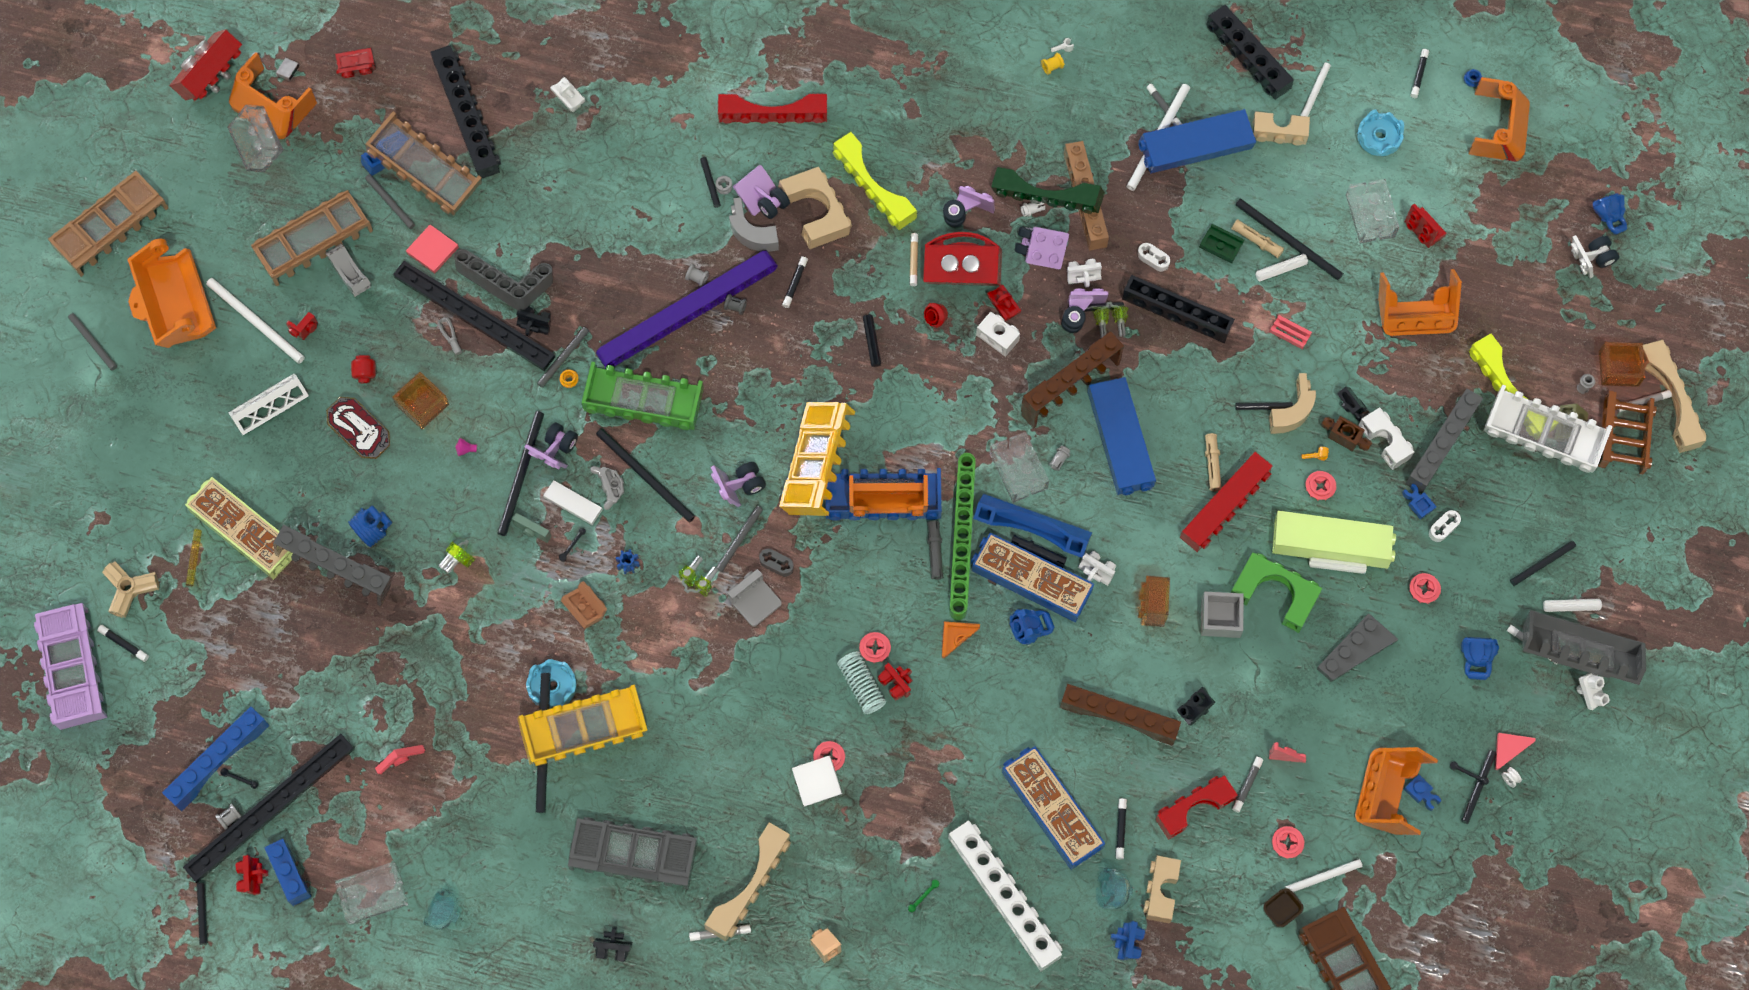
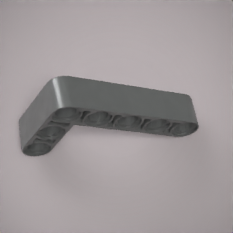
M461 249L454 254L455 267L458 273L516 310L526 309L553 284L552 267L547 263L537 265L520 282H516L468 250Z

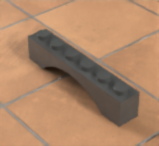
M1469 389L1465 390L1411 473L1406 485L1411 487L1412 484H1415L1418 487L1419 493L1422 494L1455 441L1480 405L1483 397Z

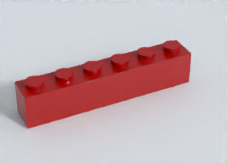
M1254 452L1181 533L1180 539L1197 553L1201 548L1206 549L1211 543L1210 538L1213 535L1217 536L1224 528L1222 525L1226 521L1229 523L1236 515L1234 512L1238 507L1242 509L1246 505L1248 496L1250 494L1254 496L1260 489L1258 485L1262 481H1268L1272 475L1271 469L1273 465L1257 452Z

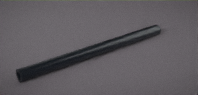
M1240 198L1236 202L1235 206L1299 253L1305 254L1310 261L1337 281L1341 279L1344 273L1243 199Z
M535 412L525 445L535 446L544 413ZM525 446L497 532L501 536H507L531 459V455L528 454L529 450Z
M603 428L597 431L596 435L687 522L690 523L694 520L695 515Z
M541 673L539 710L542 711L548 710L550 707L551 673ZM547 763L537 766L535 813H546Z

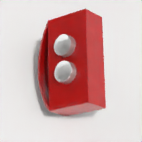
M226 29L213 33L207 41L203 40L194 49L195 56L191 55L185 59L181 65L183 70L169 86L185 101L190 99L196 101L198 98L201 100L208 93L205 90L206 87L214 93H218L220 89L215 83L219 78L216 75L220 74L224 79H230L231 75L226 72L230 67L228 61L232 58L235 60L241 54L239 48L242 44Z
M953 232L941 235L925 244L923 282L926 284L1001 286L1002 248L992 240L971 232ZM956 237H972L985 241V245L980 246L970 242L944 245V241Z

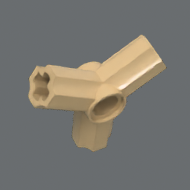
M116 562L109 563L102 572L117 588L108 611L117 617L126 618L133 598L138 594L159 590V581L155 572L131 578ZM127 585H131L129 590L124 591Z

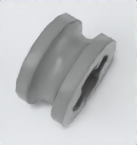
M721 176L716 180L718 193L726 195L732 191V181L729 177ZM722 183H726V188H722Z

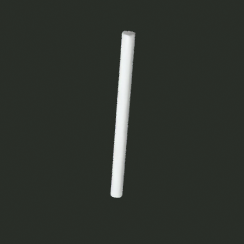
M1182 84L1157 130L1168 128L1171 125L1190 90L1187 84ZM1144 155L1126 186L1131 191L1136 189L1146 170Z
M210 278L207 281L206 285L293 360L298 364L303 362L305 357L215 279Z

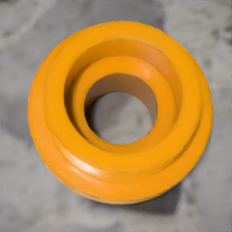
M565 370L560 375V383L565 388H572L579 381L578 374L573 370ZM567 378H572V381H566Z

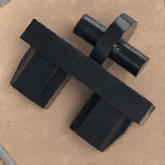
M527 307L524 310L518 309L516 313V326L526 329L525 335L531 336L533 332L549 334L550 313L542 312L540 315H536L535 310L531 307Z
M1201 687L1177 711L1186 723L1192 726L1202 715H1206L1209 712V708L1216 702L1210 697L1206 688Z
M614 926L611 932L604 931L603 937L610 939L596 938L593 941L596 958L607 959L608 950L612 949L616 950L615 960L623 962L627 960L633 942L616 940H624V934L617 933V927Z

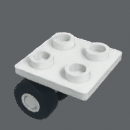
M1607 235L1593 240L1588 245L1591 252L1586 253L1577 236L1572 237V254L1575 259L1579 258L1581 271L1584 275L1587 274L1589 278L1593 277V266L1590 261L1596 259L1598 266L1605 268L1619 259V254L1616 250H1609L1612 242Z

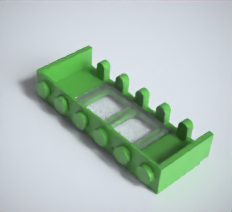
M592 361L581 403L583 410L592 414L601 413L609 417L616 415L626 420L638 419L648 424L655 422L665 427L673 426L682 430H695L704 386L703 381L700 380L698 386L689 384L685 378H681L679 383L670 381V377L667 375H662V379L652 378L649 372H644L643 376L634 375L633 370L628 368L625 369V373L617 372L611 365H607L606 369H600Z

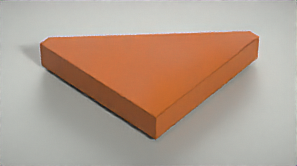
M944 621L942 658L947 657L980 629V624Z

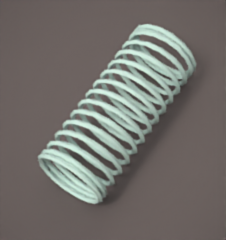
M855 651L842 657L837 665L839 669H842L841 672L844 673L843 676L846 677L845 680L850 684L849 687L852 688L851 690L854 692L856 699H858L864 714H870L882 708L886 701L883 699V695H880L881 692L878 691L877 684H874L875 680H872L873 677L870 676L869 669H865L867 665H864L865 662L862 661L863 658L860 657V652ZM860 659V660H859L858 662H856L855 664H853V665H851V666H848L849 664H851V663L855 662L856 660ZM862 663L860 666H858V667H856V668H854V669H852V670H849V669H851L852 667H854V666H856V665ZM861 667H864V668L861 669L860 671H858V672H856V673H854V674H851V673H853L854 671H856L857 669H859V668H861ZM863 671H866V672H864L863 674H861V675H859V676L853 678V677L856 676L857 674H859V673H861V672H863ZM869 674V675L866 676L865 678H863V679H861V680L855 682L857 679L861 678L862 676H865V675ZM870 678V679H869L868 681H866L865 683L858 685V684L861 683L862 681H864V680ZM872 682L870 685L860 689L862 686ZM874 686V687L871 688L870 690H868V691H866V692H863L864 690L868 689L869 687ZM873 690H876V691H874L873 693H871V694L865 696V695L868 694L869 692H871V691H873ZM879 693V694L876 695L875 697H873V698H871V699H869V700H866V699H868L869 697H871V696H873V695Z

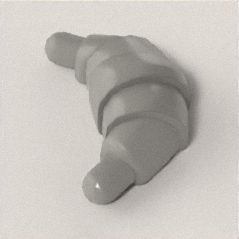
M592 466L590 468L591 473L598 475L602 483V490L606 493L607 501L604 504V509L609 510L624 494V481L616 470Z

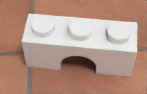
M1378 408L1361 419L1358 426L1365 429L1364 434L1369 440L1380 436L1389 442V446L1383 450L1381 456L1392 470L1411 459L1414 453L1413 446L1403 438L1400 429L1392 424L1386 412Z

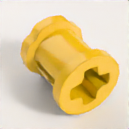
M1056 53L1047 60H1041V65L1044 72L1049 75L1055 69L1064 68V61L1061 55Z

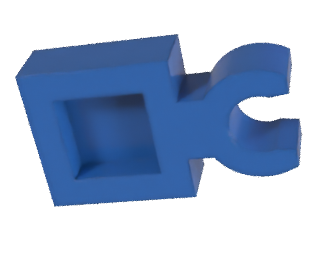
M1412 484L1410 488L1413 493H1409L1405 489L1402 494L1406 499L1411 500L1408 506L1421 520L1434 511L1436 505L1425 492L1420 495L1418 487Z
M1419 774L1404 788L1418 804L1423 800L1425 807L1429 811L1434 809V806L1430 803L1431 800H1434L1437 804L1441 802L1439 796L1430 793L1433 787Z

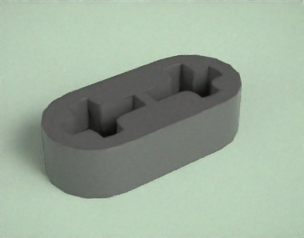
M772 549L761 551L759 559L763 567L784 577L793 573L794 565L790 558ZM769 555H771V559L775 562L771 560L765 562L764 556L768 557ZM787 563L789 569L783 571L781 565Z

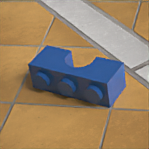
M281 839L264 847L288 902L294 906L311 898L308 887L296 867V860L288 843Z

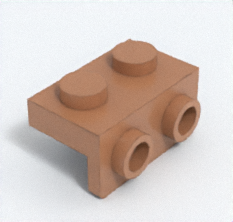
M584 581L579 584L577 589L564 595L561 599V602L584 629L602 620L607 611L603 601L599 600L592 588Z

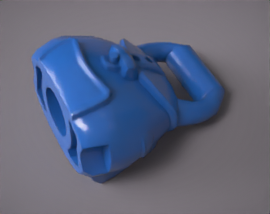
M1619 193L1593 201V210L1602 218L1603 222H1606L1610 231L1615 235L1627 230V223L1623 217L1626 211L1625 196ZM1619 220L1622 225L1614 227L1613 223Z
M1017 609L1010 616L1009 624L1015 640L1021 644L1030 645L1038 637L1051 634L1055 628L1050 614L1043 610ZM1040 615H1042L1047 630H1044V627L1039 617Z
M1465 637L1461 643V651L1466 659L1465 674L1469 679L1486 680L1492 672V661L1498 654V642L1492 638ZM1471 666L1486 667V672L1470 671Z

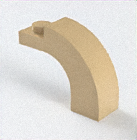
M1299 373L1296 380L1298 402L1290 408L1271 410L1269 415L1271 434L1290 432L1301 426L1310 415L1315 403L1316 390L1310 391L1311 383L1310 380H1307V373Z

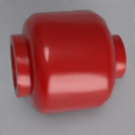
M368 355L355 356V359L351 361L352 378L358 380V383H370V379L376 377L375 360L371 359V356Z

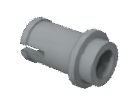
M1584 374L1577 385V391L1581 394L1587 393L1595 385L1594 377L1590 374Z
M1065 446L1056 449L1057 453L1049 463V466L1056 471H1059L1066 458L1070 457L1071 451Z

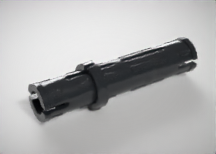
M1015 534L1010 542L1061 568L1064 567L1067 557L1034 544L1032 540L1028 541L1018 537Z

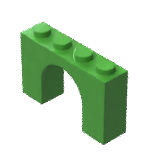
M1252 552L1231 593L1244 594V605L1247 606L1255 589L1261 583L1272 580L1284 584L1291 593L1292 604L1282 625L1299 633L1322 588L1316 582L1307 581L1302 578L1299 573L1290 572L1284 569L1283 565L1277 562L1273 563L1267 560L1264 555Z

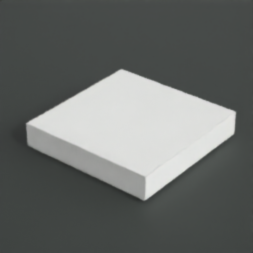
M831 756L792 768L804 807L843 794Z

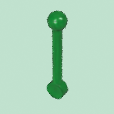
M933 880L925 893L913 905H909V912H915L916 907L934 888L939 887L940 883L938 880Z

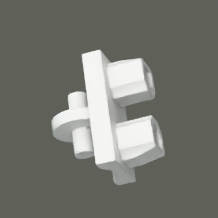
M565 77L556 85L550 87L551 91L572 112L580 108L581 104L585 102V98Z
M1088 259L1085 265H1079L1076 261L1069 262L1067 271L1068 284L1084 282V286L1089 287L1090 281L1101 280V263H1097L1095 259Z
M1092 551L1089 555L1085 553L1078 568L1089 576L1087 581L1092 582L1094 579L1108 586L1116 572L1114 571L1116 564L1111 561H1107L1106 564L1099 561L1101 557L1095 551Z
M1588 673L1579 678L1580 685L1576 689L1579 694L1584 695L1589 710L1609 703L1608 694L1603 693L1602 690L1605 684L1603 677Z

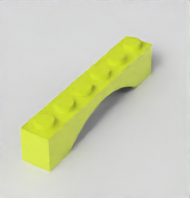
M852 132L833 143V155L838 161H842L845 170L849 174L852 173L858 186H862L866 190L868 198L876 202L878 210L886 214L892 226H896L900 230L917 219V210L906 197L885 190L871 178L863 163L862 144Z
M1489 334L1475 342L1469 350L1470 356L1481 367L1482 373L1490 379L1493 388L1499 391L1501 386L1505 385L1504 391L1515 394L1518 390L1512 385L1506 375L1502 360V347L1494 336ZM1531 411L1527 412L1523 425L1526 427L1527 433L1535 440L1541 437L1547 417ZM1553 420L1549 432L1553 431L1559 422Z

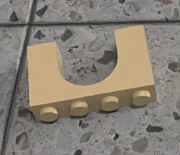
M819 167L779 181L778 188L786 193L790 203L804 198H814L822 202L827 208L828 214L825 217L803 225L801 235L809 249L849 235L852 226L851 220L844 214L841 202L837 201L834 189L829 186L826 174L822 173Z

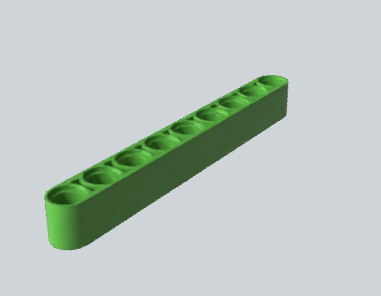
M971 453L961 454L958 460L949 609L950 616L954 620L964 619L968 607L976 463L975 457ZM969 462L971 466L966 467L962 463ZM966 479L969 480L970 483L965 485L961 483V481ZM966 497L969 501L964 503L960 501V498ZM965 515L968 519L963 521L959 519V516ZM964 533L967 535V538H959L958 534ZM963 551L966 553V556L960 557L957 555V552ZM961 569L965 571V574L958 575L956 571ZM962 588L964 593L958 594L955 592V589ZM960 606L963 608V611L956 612L953 608Z

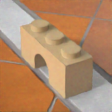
M1255 112L1252 131L1255 140L1259 142L1271 141L1278 144L1306 145L1309 137L1310 117L1292 115L1288 126L1279 127L1273 121V113Z
M1157 856L1155 861H1151L1149 873H1153L1152 881L1148 880L1146 893H1150L1149 901L1145 900L1143 912L1147 913L1146 919L1170 924L1173 917L1175 900L1163 896L1160 887L1164 883H1177L1181 860Z

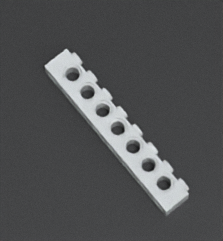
M967 821L949 833L948 839L1038 969L1043 971L1061 958V946L1056 940L1053 942L1049 935L1051 933L1045 924L1041 925L1037 919L1039 915L1033 907L1030 908L1025 902L1027 901L1025 894L1021 890L1018 891L1016 889L1013 877L1009 873L1006 874L1002 869L1004 867L1002 861L998 857L995 858L993 856L990 844L986 840L983 841L979 836L981 832L978 827ZM968 841H974L976 842L977 847L974 849H970L967 847L966 843ZM980 857H985L989 863L987 865H980L977 860ZM991 874H997L999 875L1000 880L998 882H992L989 879V876ZM1008 890L1011 892L1012 897L1005 899L1001 896V892ZM1020 907L1023 910V914L1017 916L1013 913L1012 909ZM1032 924L1035 927V931L1029 933L1024 929V926ZM1044 941L1047 948L1043 950L1038 949L1036 942Z

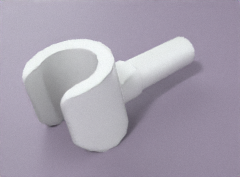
M1066 38L1063 44L1051 48V51L1055 52L1064 49L1066 52H1071L1074 49V44L1067 45L1071 43V39Z

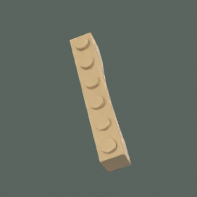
M1664 340L1642 345L1637 354L1644 370L1655 376L1672 393L1671 398L1676 413V423L1672 437L1679 453L1700 448L1706 441V433L1700 427L1699 417L1691 406V398L1685 392L1684 382L1679 378L1677 366L1670 357L1669 347L1665 345Z
M770 822L768 823L759 838V862L751 882L736 898L715 907L705 923L707 931L724 941L735 935L738 929L736 927L739 920L743 921L749 911L747 907L750 903L754 904L759 896L757 891L761 885L765 886L770 878L769 872L771 869L775 870L781 860L779 856L782 852L786 853L790 847V834Z

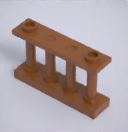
M1609 391L1604 397L1601 427L1606 429L1610 425L1612 429L1598 467L1606 468L1609 462L1612 461L1640 465L1639 474L1643 475L1652 465L1650 447L1653 417H1655L1657 406H1654L1655 398H1650L1647 404L1643 406L1620 402L1616 399L1617 392ZM1622 409L1645 413L1644 423L1617 419L1615 410ZM1619 426L1642 430L1643 439L1637 440L1616 436L1613 433V427ZM1616 443L1642 448L1641 458L1616 454L1614 451H1611L1612 445Z

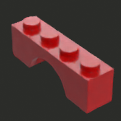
M1225 775L1220 778L1218 776L1208 781L1209 785L1204 788L1202 786L1195 788L1189 797L1182 796L1174 802V806L1170 808L1166 806L1158 811L1159 815L1156 817V822L1168 840L1186 830L1188 826L1187 812L1193 806L1208 804L1220 810L1236 800L1238 794Z

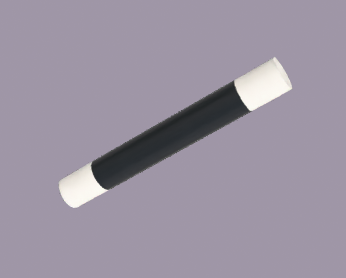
M1423 49L1421 52L1411 92L1412 98H1417L1429 54L1427 49Z
M806 257L800 258L782 304L785 308H789L808 261Z
M104 625L98 627V632L143 662L149 658V655Z
M1119 799L1116 859H1124L1127 799Z

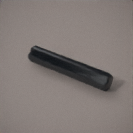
M872 314L863 316L870 362L872 367H879L881 359Z

